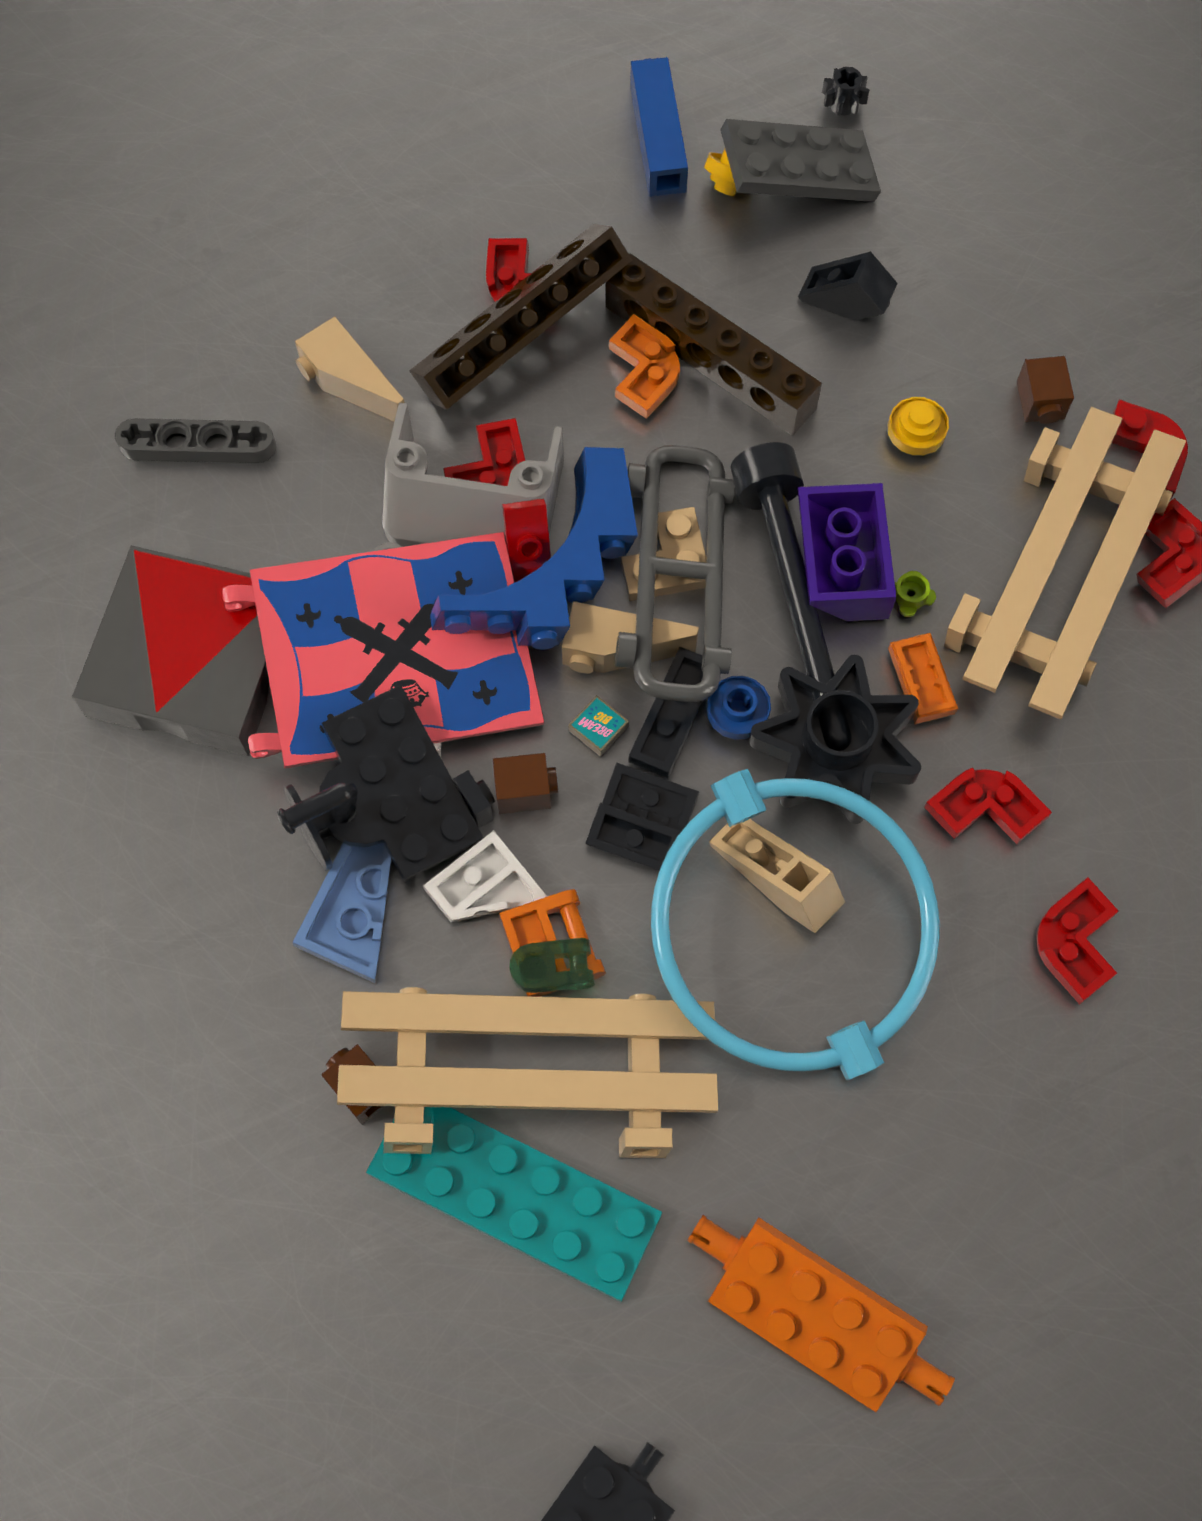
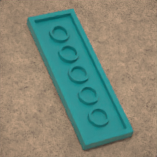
M424 1107L423 1123L433 1124L431 1154L383 1153V1138L366 1171L367 1175L619 1302H622L663 1213L451 1107Z

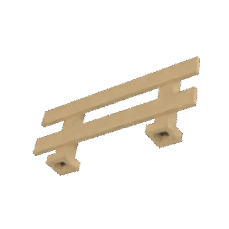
M1094 407L1090 408L1071 449L1057 444L1060 436L1059 432L1044 428L1029 459L1024 482L1039 487L1044 477L1052 479L1056 482L993 615L990 616L979 612L978 608L981 599L964 593L949 624L944 644L945 648L960 653L964 643L976 647L963 680L994 693L1010 661L1041 673L1042 676L1028 707L1058 719H1062L1078 684L1087 687L1097 664L1089 660L1092 650L1155 513L1163 516L1173 492L1166 490V486L1186 443V440L1154 429L1135 473L1104 462L1103 460L1122 422V417ZM1089 493L1120 506L1061 635L1056 642L1025 630Z
M418 987L403 988L399 993L343 991L342 1031L398 1032L396 1066L339 1065L337 1105L395 1106L394 1123H385L383 1153L431 1154L433 1124L423 1123L424 1107L629 1111V1128L625 1127L619 1138V1157L623 1158L667 1157L673 1148L672 1128H661V1112H718L717 1074L660 1072L659 1039L709 1040L684 1016L674 1000H656V996L651 994H635L630 996L629 999L427 994V990ZM697 1001L707 1014L715 1020L714 1002ZM426 1033L628 1038V1072L425 1067Z

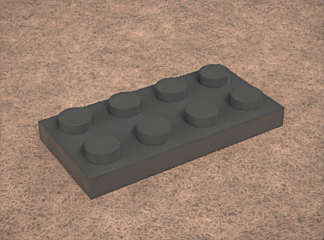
M726 119L720 129L737 192L872 202L881 193L863 130Z

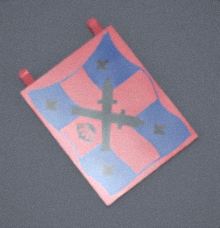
M504 532L251 569L252 586L229 585L223 588V599L227 611H240L256 605L278 733H257L249 736L248 744L252 758L260 759L282 752L285 769L339 760L322 729V722L399 685H402L432 743L544 725L528 646H518L516 630L504 634H493L488 630H469L462 634H450L446 630H432L430 614L438 595H483L514 583Z

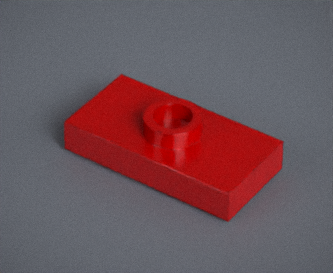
M544 498L502 504L506 545L514 583L536 571L551 558L547 508Z

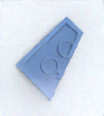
M383 843L370 847L342 844L332 864V868L325 877L293 940L294 947L373 983H376L392 861Z

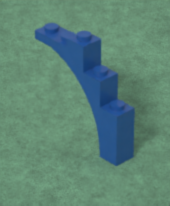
M584 447L574 467L576 500L571 530L566 541L548 561L520 581L483 595H438L430 614L432 630H446L450 634H462L469 630H488L493 634H504L516 630L518 646H532L535 649L544 650L560 645L570 628L567 601L573 603V601L584 603L593 600L605 581L601 556L606 559L626 556L638 536L624 448Z

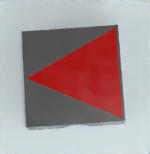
M131 545L72 695V698L83 714L89 718L142 731L171 733L191 743L249 756L248 738L250 735L257 733L267 704L270 683L256 605L240 611H227L222 591L224 587L229 585L252 586L250 573Z

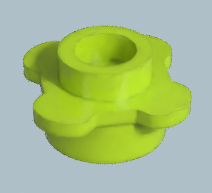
M908 571L895 582V601L900 607L899 612L901 615L912 617L916 614L917 609L924 605L931 606L934 604L936 593L930 589L928 580L920 572ZM912 591L915 595L911 597L907 592Z

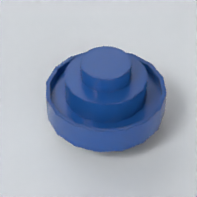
M730 676L721 680L717 690L707 701V716L712 727L722 736L734 740L750 738L752 726L769 719L771 712L770 696L765 687L755 679L746 676Z

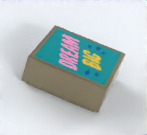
M596 695L568 725V731L601 757L629 727V721Z

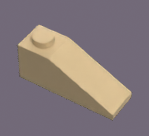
M335 316L295 341L299 358L295 361L300 372L308 381L314 379L323 391L393 422L395 421L399 403H405L403 397Z
M573 601L569 616L570 628L564 636L562 644V664L569 666L576 672L585 674L592 673L593 671L606 673L626 668L615 666L618 632L635 633L636 614ZM653 618L651 662L675 657L679 647L695 652L699 627Z
M751 819L729 827L727 823L709 841L714 850L778 908L814 933L846 903L830 869Z

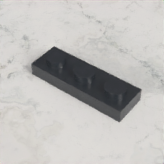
M679 647L663 682L689 685L700 683L703 678V671L701 669L702 655ZM655 698L629 754L628 762L669 778L704 700L699 702H682Z

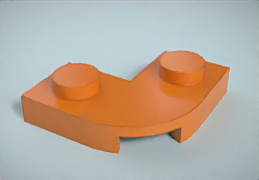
M633 314L609 340V350L635 367L616 387L615 398L647 419L677 385L680 375V362L675 352V344L666 335Z

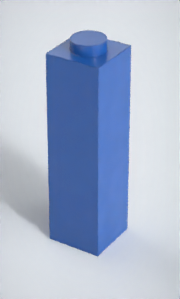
M664 57L631 61L630 90L649 197L687 193L688 164L669 59Z

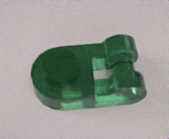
M574 938L530 943L521 946L513 953L510 959L509 970L512 981L519 989L531 993L564 989L582 990L593 987L595 985L594 974L592 970L588 969L587 956L591 954L590 941L586 938ZM555 959H569L570 971L556 972Z

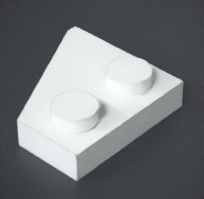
M494 830L423 885V889L451 923L503 912L547 897Z

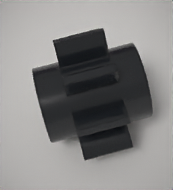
M854 67L835 68L832 79L824 78L822 93L825 94L824 106H830L831 110L839 116L852 113L856 115L859 104L863 105L868 102L870 91L866 88L868 77L862 76Z

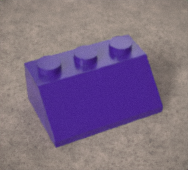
M883 484L798 487L809 605L845 621L889 619L896 600V589Z

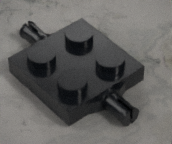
M646 1442L641 1453L631 1467H629L628 1465L613 1461L594 1445L541 1521H669L675 1510L655 1495L649 1482L646 1481L660 1459L664 1457V1454L656 1449L646 1465H644L655 1449L653 1445Z

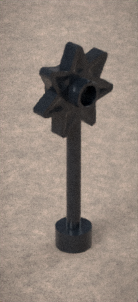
M770 442L753 446L736 456L730 468L740 504L748 509L763 510L806 674L792 667H785L781 670L778 689L786 713L754 724L751 728L749 744L758 751L789 763L785 778L810 779L830 783L858 794L868 801L870 800L872 782L913 784L921 771V763L896 736L914 717L919 705L918 699L914 695H871L864 661L859 655L849 656L836 674H834L817 608L809 605L806 568L788 502L798 496V487H804L795 450L792 446L781 442ZM783 796L779 797V802L783 807L791 808L810 799V797ZM837 805L851 823L859 824L864 820L852 811Z

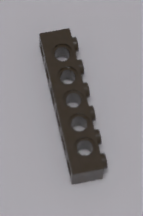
M598 224L591 225L409 370L429 400L446 410L633 261L613 227Z
M630 253L629 255L633 261L605 282V307L625 321L635 314L656 328L675 344V352L678 358L793 436L817 409L822 382Z

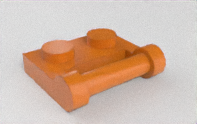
M575 889L562 891L499 913L527 996L541 997L578 983L596 980L606 974L601 959H596L577 908L580 905V900ZM561 913L579 965L567 969L548 915Z

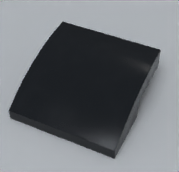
M616 762L603 802L599 804L585 844L660 871L667 852L677 836L689 823L700 792Z

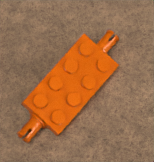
M702 1215L687 1242L694 1244L723 1263L722 1269L726 1271L709 1298V1303L874 1412L878 1411L895 1382L899 1384L901 1381L934 1401V1404L940 1406L943 1403V1395H948L955 1378L947 1375L917 1355V1348L925 1337L928 1326L759 1217L747 1237L742 1235L738 1239L709 1220L707 1216Z

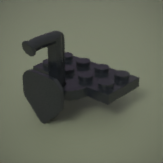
M402 685L322 722V729L340 763L327 773L320 786L319 793L303 801L292 784L286 786L285 795L290 807L286 810L281 808L277 811L282 826L289 834L295 833V828H300L307 845L325 871L332 868V860L323 840L331 836L349 846L370 847L383 843L403 881L473 847L484 838ZM355 812H356L355 817L349 822V819H350V818L355 814Z

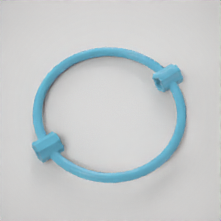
M748 769L738 771L713 783L711 788L717 800L701 810L677 836L667 852L654 887L651 906L653 948L663 981L674 1002L693 1026L712 1043L729 1054L752 1064L770 1069L799 1072L824 1070L840 1066L846 1080L877 1068L884 1063L878 1047L889 1040L916 1010L932 978L938 955L940 939L938 903L931 877L917 848L898 824L879 807L858 794L830 783L797 778L771 779L754 783ZM800 796L821 799L850 810L869 822L891 843L901 857L911 876L919 902L921 915L919 956L910 983L901 999L892 1011L871 1030L868 1029L865 1020H862L827 1036L826 1038L831 1049L806 1053L771 1050L743 1040L723 1028L707 1014L689 991L678 969L671 945L669 915L672 891L680 868L691 848L714 823L724 816L729 827L740 824L765 812L767 809L763 799L773 797Z

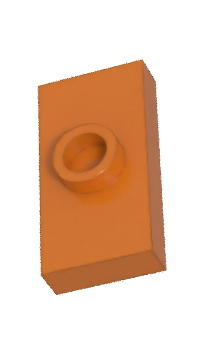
M931 633L890 642L888 650L904 695H914L919 702L913 717L914 724L955 715L958 706Z

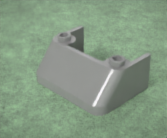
M399 403L385 459L382 524L385 536L391 543L405 547L504 532L505 536L502 504L543 498L546 503L548 529L550 532L564 464L563 427L554 426L547 462L536 460L520 462L512 469L508 486L426 474L428 469L427 453L421 445L413 442L414 437L408 405L406 403Z

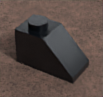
M870 251L813 266L798 298L806 304L855 321L884 314L890 305V299L898 283Z

